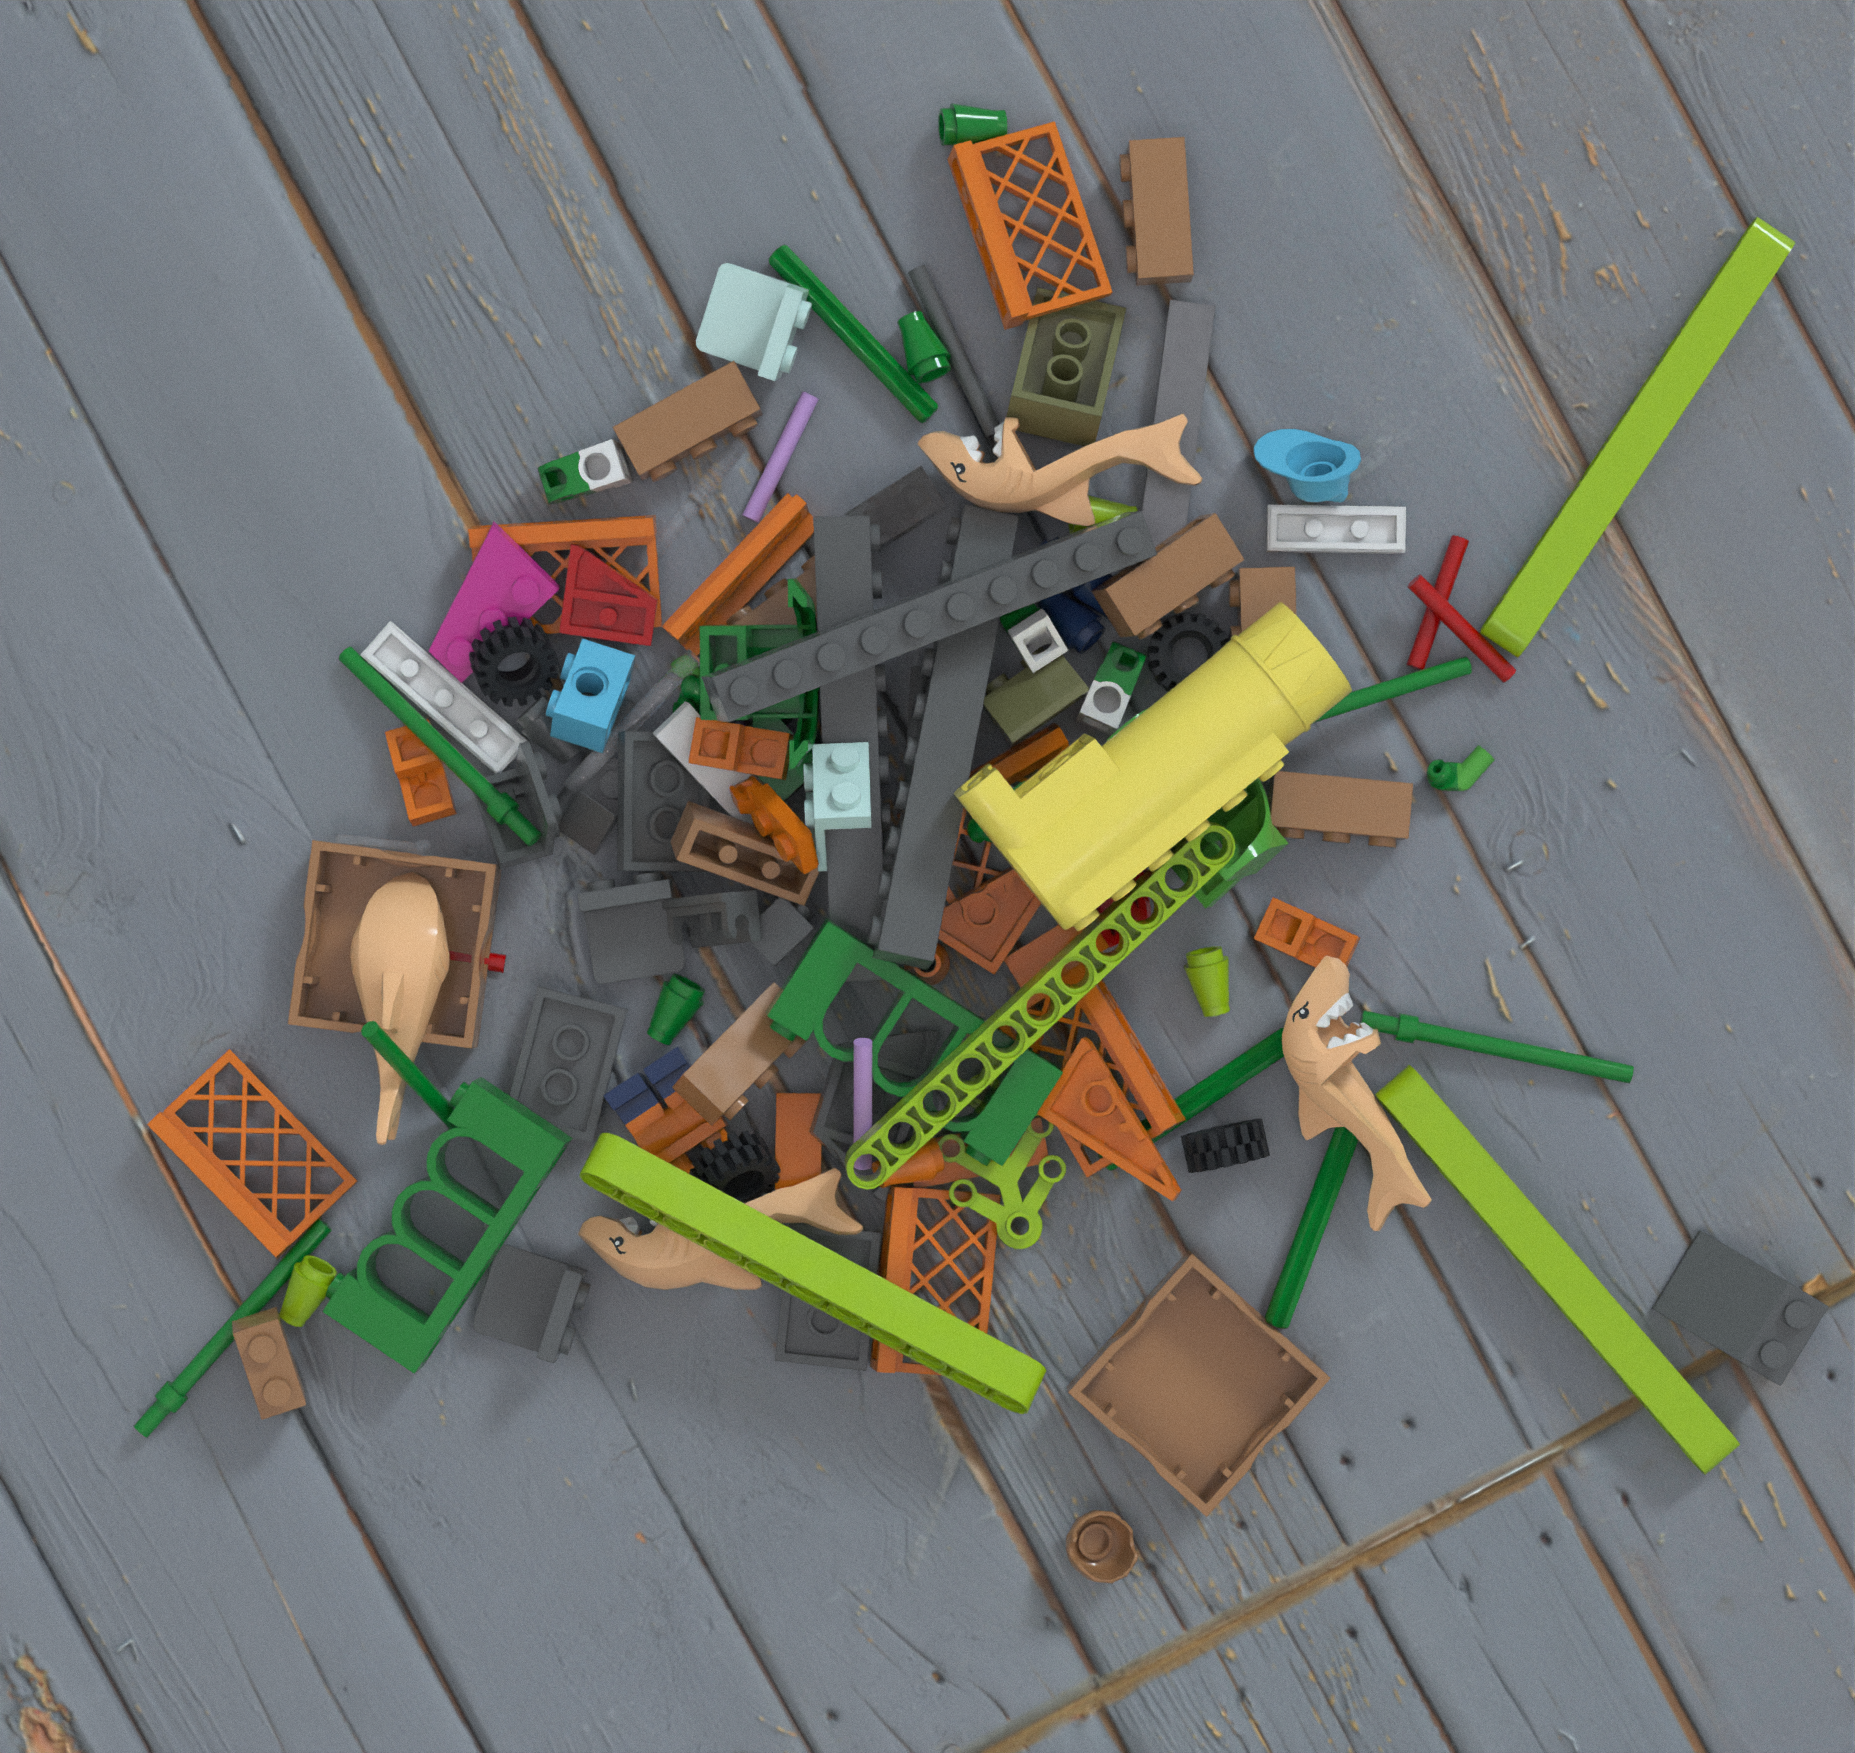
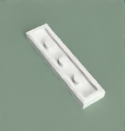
M392 621L383 628L361 653V657L495 774L504 772L517 758L519 743L528 741Z

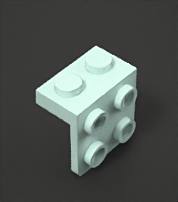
M732 263L722 264L718 269L696 339L697 348L702 352L731 362L735 361L737 364L758 370V376L773 381L778 380L782 377L783 372L789 374L793 367L798 347L792 346V342L797 328L804 330L812 307V303L806 301L809 289Z
M868 742L814 744L812 747L813 763H804L805 791H813L806 792V800L804 801L805 825L812 833L819 863L818 871H827L826 830L871 828Z

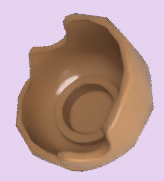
M1092 1510L1078 1517L1066 1536V1552L1069 1562L1087 1580L1112 1584L1127 1577L1138 1560L1139 1553L1135 1549L1133 1530L1125 1520H1122L1114 1512Z

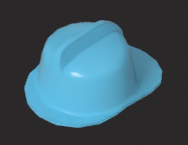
M1279 429L1269 432L1258 439L1254 447V455L1257 462L1263 468L1286 477L1293 494L1306 502H1344L1348 495L1350 474L1358 468L1361 462L1360 451L1353 445L1298 429Z

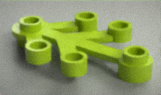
M979 1074L973 1076L970 1080L975 1079L979 1076ZM996 1079L989 1084L990 1087H992ZM975 1097L968 1105L976 1109L982 1101ZM1049 1121L1048 1129L1044 1133H1036L1030 1123L1011 1157L1009 1155L1003 1166L993 1160L988 1166H985L964 1152L967 1147L957 1135H945L938 1142L941 1152L942 1145L947 1140H954L959 1144L960 1151L955 1157H947L942 1152L945 1162H956L999 1187L1004 1206L977 1193L975 1185L966 1179L957 1180L951 1185L949 1198L954 1205L969 1207L995 1222L1000 1240L1013 1249H1025L1038 1241L1043 1227L1038 1211L1054 1183L1060 1181L1066 1173L1065 1162L1059 1156L1049 1155L1044 1157L1038 1165L1039 1177L1022 1202L1017 1182L1042 1138L1047 1137L1053 1131L1054 1125ZM1049 1160L1056 1161L1060 1165L1061 1171L1056 1178H1049L1044 1174L1043 1166ZM960 1184L967 1185L972 1191V1196L967 1202H959L954 1196V1190ZM1016 1217H1023L1028 1222V1230L1023 1235H1017L1011 1230V1222Z

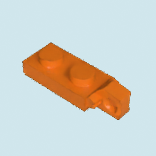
M751 775L748 779L729 787L732 801L739 813L751 814L758 832L763 837L769 835L772 838L779 855L785 862L791 860L803 874L818 868L819 863L811 831L767 783L762 785Z

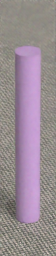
M806 392L801 393L742 516L759 523L819 400Z
M857 1038L854 1040V1143L872 1127V1040L869 1038ZM865 1154L858 1157L854 1163V1168L858 1170L870 1169L872 1167V1155Z

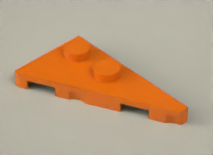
M1010 868L945 906L938 939L995 975L1041 903L1014 869Z
M1087 1037L1081 1038L1064 1066L1063 1074L1037 1114L1169 1200H1176L1182 1189L1093 1042Z

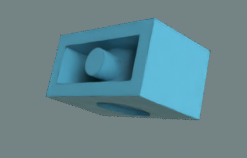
M582 638L576 655L568 653L560 676V679L565 680L562 691L554 689L547 706L546 716L552 718L550 736L603 753L631 681L635 655ZM589 692L596 696H585L581 693Z

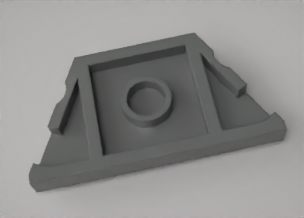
M923 1030L887 1036L878 1053L880 1072L895 1082H910L917 1079L930 1064L940 1032ZM854 1041L837 1045L843 1048L854 1047ZM833 1058L809 1132L845 1169L844 1160L846 1152L854 1144V1061L843 1062ZM873 1077L872 1126L903 1098L885 1092L874 1081ZM906 1122L894 1124L889 1130L888 1138L897 1144L905 1143L910 1124ZM872 1155V1163L879 1160L877 1157ZM853 1167L855 1172L860 1175L867 1176L873 1174L872 1167L867 1170H858ZM878 1186L867 1191L875 1199L886 1201L890 1186L885 1188Z

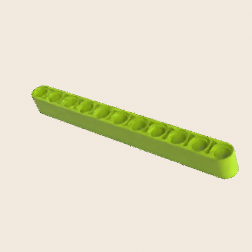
M1759 217L1752 221L1486 619L1479 633L1517 658L1524 652L1792 250L1795 241Z
M1209 822L1210 826L1192 841L1188 842L1184 837L1170 849L1173 856L1165 864L1153 872L1148 869L1136 881V886L1128 894L1105 909L849 1148L844 1161L850 1181L858 1188L874 1189L895 1173L1230 861L1235 851V840L1230 831L1217 823ZM1210 832H1217L1222 837L1223 844L1221 850L1214 856H1203L1200 851L1201 839ZM1177 864L1185 865L1188 870L1186 883L1180 888H1168L1165 881L1168 869ZM1139 897H1150L1154 904L1151 916L1141 921L1134 920L1130 911L1132 903ZM1105 929L1117 930L1120 938L1118 946L1111 952H1100L1096 948V939L1099 933ZM1071 961L1082 962L1085 966L1083 979L1077 984L1070 985L1064 983L1061 978L1063 967ZM1038 993L1050 996L1051 1005L1047 1013L1042 1016H1032L1027 1013L1026 1006L1031 996ZM1005 1025L1015 1028L1017 1036L1011 1046L998 1048L992 1044V1036L997 1028ZM971 1057L977 1058L982 1062V1071L979 1076L973 1080L960 1078L957 1074V1069L961 1061ZM932 1090H941L948 1095L947 1105L937 1112L928 1111L923 1107L924 1097ZM906 1122L912 1125L914 1132L911 1139L902 1144L892 1142L888 1138V1133L894 1124ZM871 1154L880 1161L876 1172L867 1176L855 1172L853 1167L857 1158L861 1155Z
M1411 1065L1404 1068L1374 1094L1387 1112L1704 1475L1710 1472L1740 1445L1721 1420Z
M601 1133L579 1174L581 1180L588 1186L1002 1408L1018 1414L1028 1413L1047 1371L1035 1359L631 1142L610 1133Z

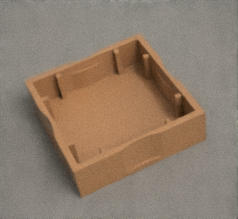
M312 840L304 898L305 933L299 955L296 959L288 1024L350 1033L361 1032L362 1027L367 1022L351 969L350 947L363 912L374 893L394 877L414 872L429 881L437 896L443 914L449 951L472 955L471 963L449 960L448 973L441 984L422 1042L471 1049L477 1048L488 975V964H484V958L489 959L502 869L500 870L497 864Z
M1188 1250L1066 1388L1074 1399L1113 1434L1128 1442L1154 1466L1162 1478L1208 1517L1249 1471L1262 1448L1275 1435L1291 1424L1331 1378L1278 1329L1268 1324L1258 1311Z

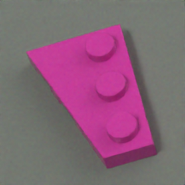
M493 521L477 556L430 645L429 652L462 683L473 673L470 666L472 664L469 660V652H474L472 648L474 639L483 641L480 631L485 627L490 632L494 631L495 628L492 622L499 619L503 626H507L508 617H516L519 625H521L523 617L529 619L559 590L560 585Z

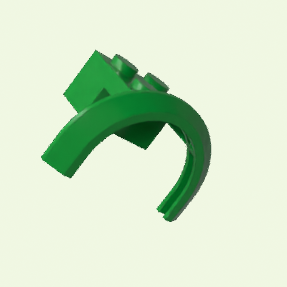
M788 579V607L794 609L797 624L700 626L701 720H717L701 678L702 676L818 632L813 600L798 579ZM820 687L736 720L798 718L795 736L792 740H789L790 769H795L802 763L815 742Z

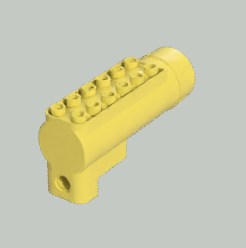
M1279 602L1238 636L1233 635L1230 641L1210 659L1102 746L1095 738L1084 733L1015 790L1012 789L1000 772L988 763L954 792V795L1059 926L1064 930L1074 927L1077 931H1080L1099 916L1100 913L1096 908L1111 897L1115 902L1128 894L1136 886L1133 878L1148 867L1153 872L1165 864L1173 856L1170 848L1185 837L1190 842L1202 834L1210 826L1207 818L1222 807L1227 812L1238 805L1247 796L1244 789L1257 778L1264 782L1275 775L1284 766L1281 759L1289 753L1285 746L1302 733L1311 729L1310 725L1350 694L1352 688L1341 669L1313 633L1286 605Z

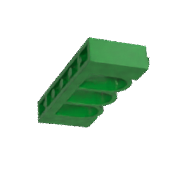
M826 918L766 1010L767 1016L773 1019L769 1027L792 1042L797 1035L807 1041L811 1033L814 1032L819 1046L829 1056L843 1062L854 1061V1047H840L833 1044L823 1032V1018L831 1002L858 962L900 989L897 997L869 1039L872 1040V1077L874 1081L885 1092L898 1097H904L960 1045L967 1033L971 1035L986 1020L899 964L872 958L874 948ZM914 998L955 1026L927 1069L917 1079L910 1082H895L880 1072L878 1053L911 999ZM998 1028L993 1033L992 1044L998 1048H1007L1015 1042L1014 1038ZM1028 1048L998 1076L981 1104L972 1113L963 1117H954L943 1128L953 1132H962L960 1137L963 1142L968 1144L964 1152L985 1166H988L991 1160L1003 1166L1063 1072L1059 1067ZM932 1090L924 1097L923 1104L926 1110L937 1112L939 1110L933 1103Z
M482 1077L472 1081L470 1085L463 1082L451 1098L449 1105L454 1110L447 1120L455 1126L443 1132L432 1143L427 1155V1172L429 1176L407 1186L397 1196L392 1208L393 1230L373 1239L362 1250L357 1267L347 1273L346 1276L340 1272L331 1282L326 1292V1297L330 1300L322 1311L323 1313L414 1374L425 1365L573 1139ZM470 1137L524 1171L500 1210L456 1181L449 1174L445 1164V1152L453 1138ZM433 1190L489 1225L465 1263L424 1236L414 1226L411 1219L410 1206L414 1196L419 1191ZM386 1244H399L406 1247L454 1279L431 1315H428L388 1288L380 1280L376 1271V1257L382 1246Z

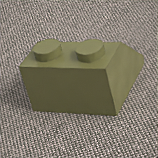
M1040 647L1032 655L1042 653L1045 649ZM1063 655L1034 673L1023 659L1020 663L1024 670L1009 679L1003 673L987 684L985 692L987 696L984 697L983 708L1010 747H1013L1079 701L1090 690Z

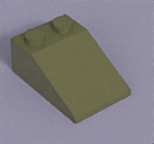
M1037 287L1033 306L1050 301L1055 291ZM1060 293L1058 298L1068 296L1069 294ZM1091 301L1029 319L1006 416L1018 418L1020 426L1016 431L1080 446H1086L1096 441L1126 308L1099 301Z

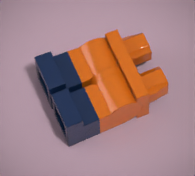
M677 1046L643 1069L668 1108L664 1107L643 1073H636L603 1096L613 1111L618 1114L640 1148L689 1174L690 1169L695 1167L686 1153L700 1144L703 1148L712 1149L715 1147L713 1142L719 1138L722 1142L726 1141L728 1132L725 1127L729 1124L722 1115L711 1126L672 1088L678 1079L692 1066L682 1047Z

